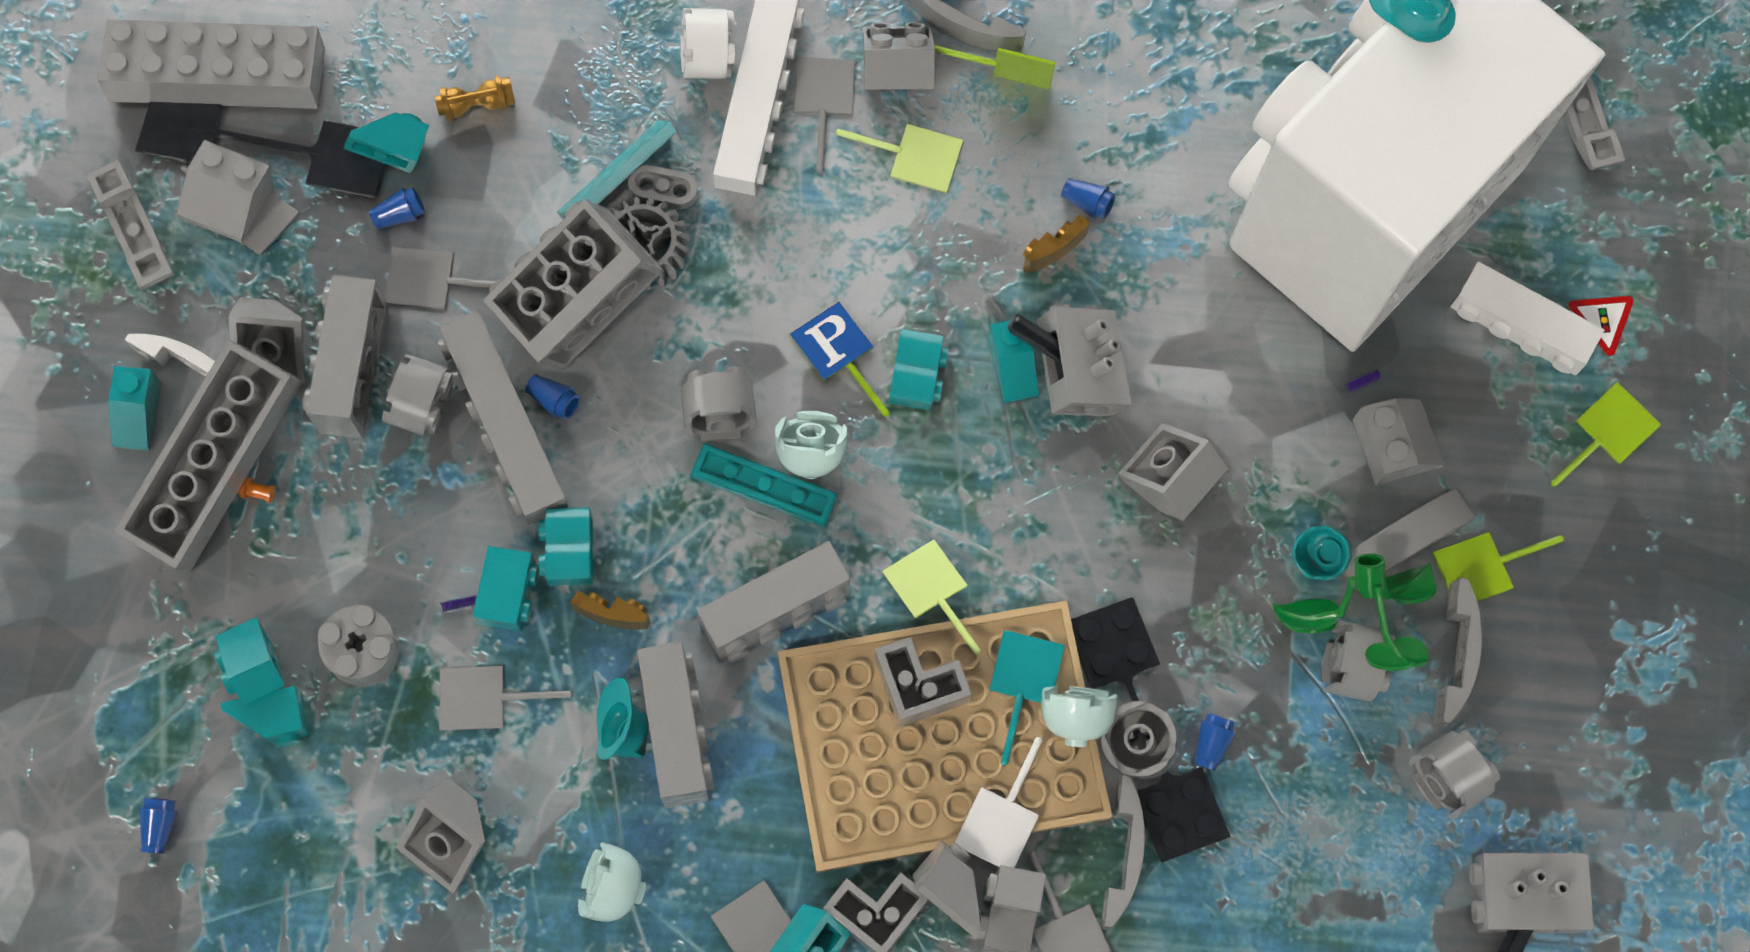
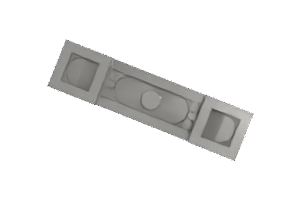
M908 0L912 7L931 25L963 43L992 51L1002 48L1021 52L1024 47L1026 31L998 16H995L991 25L988 26L939 0Z
M1590 76L1563 116L1581 157L1591 171L1623 163L1625 158L1615 128H1608L1592 77Z
M117 160L86 174L123 249L126 261L140 290L173 276L174 273L159 238L121 162Z
M1453 489L1404 516L1353 548L1348 569L1343 574L1347 580L1348 577L1355 576V558L1367 553L1379 554L1385 558L1386 573L1391 568L1439 539L1447 537L1472 522L1475 517L1457 490Z
M1459 578L1449 585L1445 619L1459 622L1452 686L1447 685L1437 690L1433 727L1440 728L1451 723L1459 714L1472 691L1479 669L1482 647L1481 619L1474 591L1469 580L1466 578Z
M1124 775L1118 781L1114 818L1128 820L1121 888H1108L1104 895L1101 930L1107 931L1121 917L1134 894L1144 856L1145 833L1143 812L1131 777Z

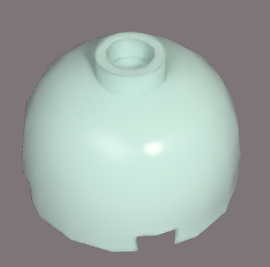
M820 411L797 412V419L787 422L786 416L775 426L776 455L785 469L797 476L814 479L827 475L834 471L845 457L847 427L844 423L843 426L837 424V417L832 414Z
M1058 686L1047 687L1042 690V717L1046 727L1054 735L1065 738V745L1086 747L1087 740L1099 739L1108 732L1113 724L1117 708V695L1114 694L1109 697L1108 691L1070 686L1069 690L1065 691V694H1058Z
M602 842L600 843L602 851L595 849L587 865L581 888L586 889L587 892L586 901L579 899L578 911L581 917L595 921L610 922L618 920L629 913L634 903L639 905L642 902L646 883L641 881V868L638 861L628 851Z

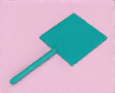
M1006 630L1003 631L989 691L1016 697L1001 759L1003 766H1006L1009 762L1023 699L1041 703L1042 690L1047 687H1055L1065 647L1062 644Z

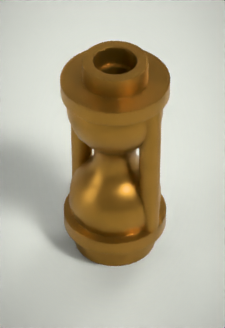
M500 75L495 76V79L484 81L473 92H467L459 87L446 89L444 86L440 87L441 95L434 96L439 116L446 115L447 122L453 121V118L464 116L475 105L483 106L489 110H498L500 108L508 110L507 106L515 104L510 78H501Z

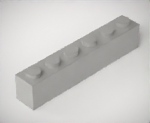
M479 310L439 326L438 328L443 339L438 340L437 343L446 361L453 358L457 370L452 371L451 374H453L459 391L467 389L471 401L465 404L473 422L481 420L486 432L479 435L488 454L492 452L497 454L500 463L495 465L494 468L502 485L510 483L515 495L509 497L516 516L524 515L530 525L545 518L546 509L568 508L565 496Z

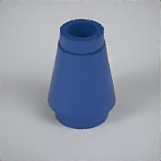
M1068 178L1063 186L1061 197L1067 199V201L1093 219L1097 217L1106 219L1114 205L1116 194L1110 192V188L1107 186Z
M403 187L375 206V208L369 210L372 222L377 229L416 221L419 219V215L425 213L423 203L414 187L408 190Z
M538 374L533 375L525 387V392L531 395L555 419L562 418L568 420L579 407L581 397L576 393L574 387L541 377Z
M1207 713L1205 721L1200 723L1194 764L1215 771L1217 764L1220 763L1236 732H1233L1236 723Z
M144 798L143 806L139 807L141 852L164 854L165 846L167 845L178 810H174L175 800Z

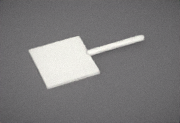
M1041 737L1035 738L1007 799L987 789L980 788L955 841L965 851L997 867L1003 865L1015 868L1039 816L1015 804L1014 800L1042 743Z

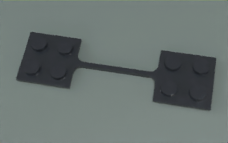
M149 103L135 148L136 152L191 162L204 140L212 142L217 138H226L309 155L311 157V165L306 185L375 198L384 163L343 149L351 130L358 128L356 126L323 120L317 143L312 147L220 130L217 128V121L222 107L221 104Z
M1131 597L1071 619L1078 656L1091 688L1095 689L1119 681L1126 685L1132 702L1139 701L1132 683L1134 675L1158 666L1160 662L1134 598ZM1203 767L1182 775H1173L1167 771L1161 775V780L1157 784L1137 791L1143 819L1161 863L1231 837Z

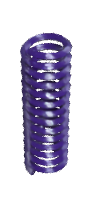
M1376 369V371L1369 372V374L1358 377L1354 381L1347 382L1349 392L1380 379V372Z
M477 595L458 600L453 599V601L448 600V602H440L443 612H447V608L448 611L450 609L451 611L455 610V607L460 609V605L461 608L463 606L465 608V604L468 608V604L469 607L473 606V603L475 605Z

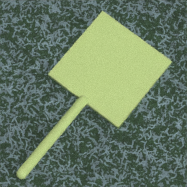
M910 124L906 125L900 146L842 129L836 130V135L896 152L897 156L890 177L944 193L948 191L963 143L962 139Z
M935 540L930 541L882 571L914 618L919 617L939 604L975 654L980 653V648L945 601L966 588L967 584Z

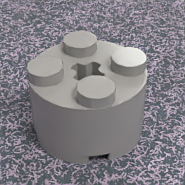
M405 354V364L400 362L386 401L393 403L390 412L383 410L382 422L422 436H426L427 433L435 435L442 416L439 414L440 407L438 406L441 400L447 402L454 384V381H451L453 374L449 373V368Z
M731 367L723 372L714 373L697 370L687 375V382L681 388L685 433L692 438L693 432L700 434L701 441L723 442L742 437L741 430L748 427L750 432L756 428L757 417L753 383L750 378L745 376L743 368Z
M367 605L342 608L332 614L318 630L320 657L325 666L339 680L350 685L369 687L382 682L393 672L398 655L400 654V641L394 628L386 618ZM359 641L363 642V650L361 652L355 650V644Z
M1339 620L1336 623V627L1331 631L1338 633L1335 642H1327L1324 650L1321 682L1328 683V686L1323 688L1325 693L1371 702L1375 699L1378 692H1387L1391 680L1390 671L1372 667L1365 658V651L1370 645L1384 642L1382 630ZM1390 635L1391 639L1395 640V636Z
M1133 701L1116 708L1114 722L1108 732L1101 737V744L1107 760L1117 770L1132 778L1152 779L1164 774L1173 766L1179 757L1181 739L1176 723L1163 709L1151 703ZM1138 732H1142L1145 736L1150 735V739L1146 741L1147 747L1145 749L1133 746V742L1137 740L1136 734Z
M1465 730L1459 733L1453 731L1446 732L1411 756L1409 760L1410 766L1416 765L1417 773L1412 777L1422 795L1437 811L1444 807L1451 812L1446 816L1450 819L1459 818L1490 796L1495 790V783L1500 780L1496 767L1492 763L1485 761L1477 750V743L1474 737Z

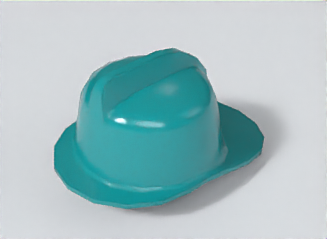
M1369 0L1373 11L1379 17L1419 42L1431 43L1440 41L1450 34L1455 25L1456 12L1450 0Z
M617 677L611 680L604 688L597 707V754L601 760H608L614 755L641 758L646 752L649 729L648 718L645 713L632 704L629 683L624 678Z

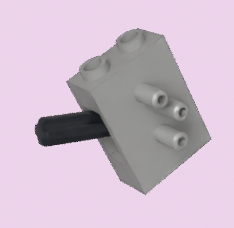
M1057 304L1050 307L1049 312L1037 319V325L1020 314L1013 316L1007 326L1009 332L1042 353L1053 415L1113 416L1131 405L1115 310H1101L1100 306L1097 305L1071 308L1070 304Z
M1482 853L1475 856L1474 863L1470 864V883L1475 885L1476 900L1472 902L1471 907L1472 920L1474 923H1478V933H1506L1497 952H1523L1532 933H1586L1594 930L1588 853Z

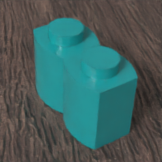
M901 329L889 404L930 411L932 401H940L943 381L936 380L938 367L945 368L949 347L942 346L943 336Z
M590 507L546 509L545 519L539 520L540 541H546L545 554L539 555L540 577L546 576L549 586L593 585V514Z

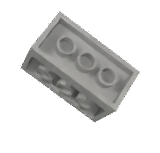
M587 199L571 205L565 213L566 218L557 227H551L545 231L540 237L539 241L541 243L532 252H527L519 257L514 264L515 269L506 278L502 277L494 282L489 289L490 294L483 300L538 363L563 370L664 271L608 209Z

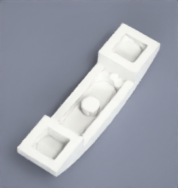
M128 334L125 338V341L134 351L162 368L173 357L206 377L215 362L199 350L167 337L152 334Z

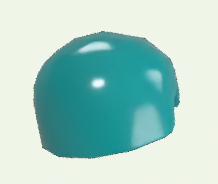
M1313 526L1308 528L1297 537L1292 549L1295 566L1309 579H1335L1348 569L1352 558L1350 541L1340 530L1329 526Z

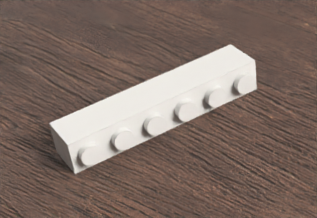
M755 0L713 172L714 188L755 196L758 184L764 185L768 164H763L765 153H772L775 133L771 132L773 121L779 122L783 101H778L780 90H787L790 70L786 69L788 59L793 60L795 57L797 39H794L793 35L795 28L801 29L805 9L799 7V0Z

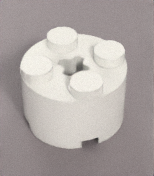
M683 8L681 25H685L681 36V71L683 72V78L725 79L726 77H731L732 64L735 62V44L730 43L731 32L734 29L733 10Z

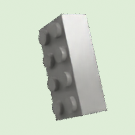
M332 275L330 287L325 286L323 291L322 306L326 309L323 321L319 320L316 327V341L319 342L317 355H312L310 359L309 374L313 378L311 388L306 389L304 392L303 410L306 411V414L320 434L363 439L387 303L375 280Z
M830 541L696 609L699 624L719 662L722 663L728 659L729 663H733L748 655V648L758 643H761L762 646L771 644L782 636L781 631L791 626H794L795 629L801 628L814 620L813 615L825 608L827 612H831L847 602L845 598L850 595V577Z
M682 642L637 649L660 798L664 808L709 801L708 791L715 790L710 762L703 763L702 754H707L709 751L704 725L697 726L696 718L703 717L698 688L691 689L690 682L697 681L692 652H684Z

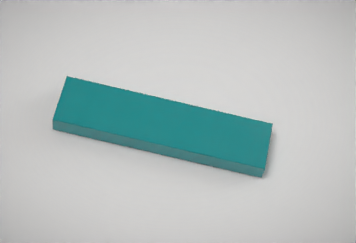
M657 120L558 210L557 213L564 220L568 208L578 201L582 202L584 199H587L595 204H599L666 143L677 130L669 121Z
M703 443L690 474L691 479L823 529L827 525L838 498V493L706 443Z

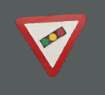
M1618 296L1570 301L1568 306L1573 313L1604 329L1598 345L1608 356H1613L1634 302L1631 296Z

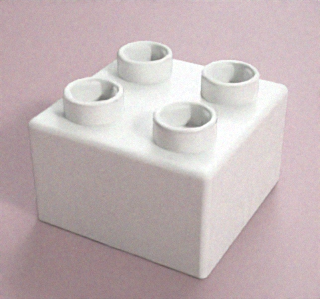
M1364 0L1352 17L1348 30L1357 39L1340 56L1330 71L1326 73L1313 61L1303 62L1276 88L1256 115L1252 130L1261 138L1240 161L1228 181V187L1246 202L1230 238V247L1351 352L1356 351L1522 173L1605 57V52L1543 1L1450 0L1456 12L1454 27L1450 34L1442 40L1426 43L1410 38L1401 30L1383 20L1373 11L1369 0Z

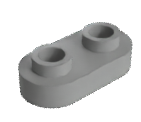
M641 165L628 177L630 194L633 198L636 196L640 198V201L646 203L651 196L654 199L655 205L665 201L668 208L681 210L692 206L698 197L697 183L686 172L651 165ZM643 183L653 185L649 190H642L640 188ZM680 189L687 192L683 197H677L674 193Z

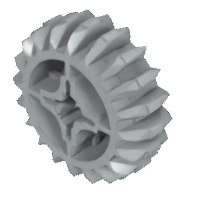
M636 196L632 206H628L627 202L622 200L620 202L621 211L618 212L611 207L609 211L625 228H629L630 234L636 240V234H638L640 240L648 244L649 255L664 270L654 280L657 282V285L663 287L665 285L663 277L666 275L674 280L676 278L674 268L683 269L685 261L682 258L689 256V247L686 245L690 242V236L684 232L687 229L686 223L683 220L677 221L679 214L676 209L667 212L668 205L665 201L655 207L654 199L651 196L646 204H641L640 198ZM640 222L653 223L656 226L646 227ZM671 240L668 251L657 261L655 258L656 251L664 247L665 242ZM651 284L645 290L649 291Z

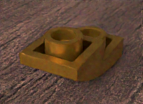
M1079 214L1072 223L1067 220L1055 237L1046 232L1040 240L1034 238L1023 252V256H1025L1023 270L1029 274L1060 260L1085 238L1090 221Z
M578 590L570 602L574 611L609 626L640 630L648 629L651 624L649 615L645 614L648 609L632 598L625 602L617 597L609 609L606 607L608 602L598 594L590 591L588 595H585Z

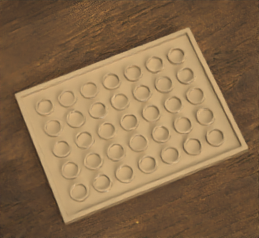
M1067 600L959 619L980 648L979 654H975L951 621L778 651L816 873L932 852L941 840L948 846H951L956 841L981 787L1005 799L1008 798L1036 737H1041L1042 743L1014 800L1015 804L1039 815L1030 834L1112 818L1096 739L1087 740L1086 747L1065 745V738L1054 735L1046 727L1042 717L1041 703L1023 699L1009 762L1006 766L1001 764L1016 697L989 691L1004 630L1065 645L1055 685L1058 686V694H1065V691L1069 690V686L1085 688ZM911 637L923 672L959 660L972 696L968 704L899 727L877 668L874 654L877 648Z

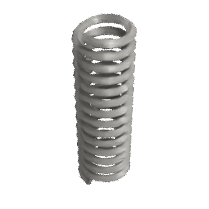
M993 296L985 301L991 311L995 312L994 314L1001 320L1000 322L1011 320Z

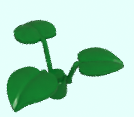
M1374 553L1362 554L1354 560L1355 576L1348 577V587L1340 608L1335 602L1328 599H1308L1289 604L1273 603V611L1276 617L1289 629L1307 634L1321 633L1336 627V618H1342L1345 615L1353 591L1356 588L1362 597L1376 598L1384 642L1372 644L1366 649L1365 658L1368 664L1381 670L1398 671L1409 669L1412 666L1422 667L1429 661V651L1420 640L1413 637L1391 639L1383 598L1386 600L1393 598L1401 604H1415L1433 598L1436 594L1437 586L1431 563L1386 577L1385 558Z

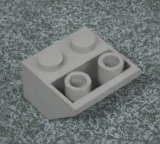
M876 22L872 23L870 27H863L865 90L934 89L935 47L931 26H925L921 22H909L905 26H891L889 23Z

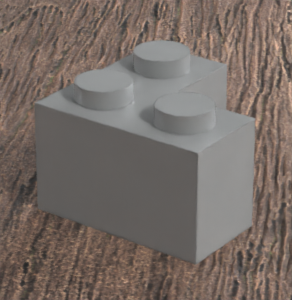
M911 637L875 649L874 659L899 727L970 702L972 694L959 660L923 672Z
M1000 865L995 874L990 873L984 893V900L990 901L988 916L981 915L980 917L981 934L978 938L984 939L982 949L997 952H1030L1035 920L1040 912L1046 874Z
M900 872L877 902L846 878L823 907V910L827 911L851 933L850 936L870 952H889L928 903L929 899L917 890L915 883Z

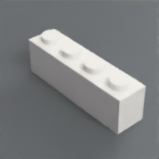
M1479 261L1468 274L1450 307L1456 310L1463 319L1482 324L1489 328V331L1494 336L1501 339H1509L1520 345L1525 353L1532 356H1540L1551 362L1558 371L1567 374L1571 373L1575 376L1587 364L1604 332V329Z

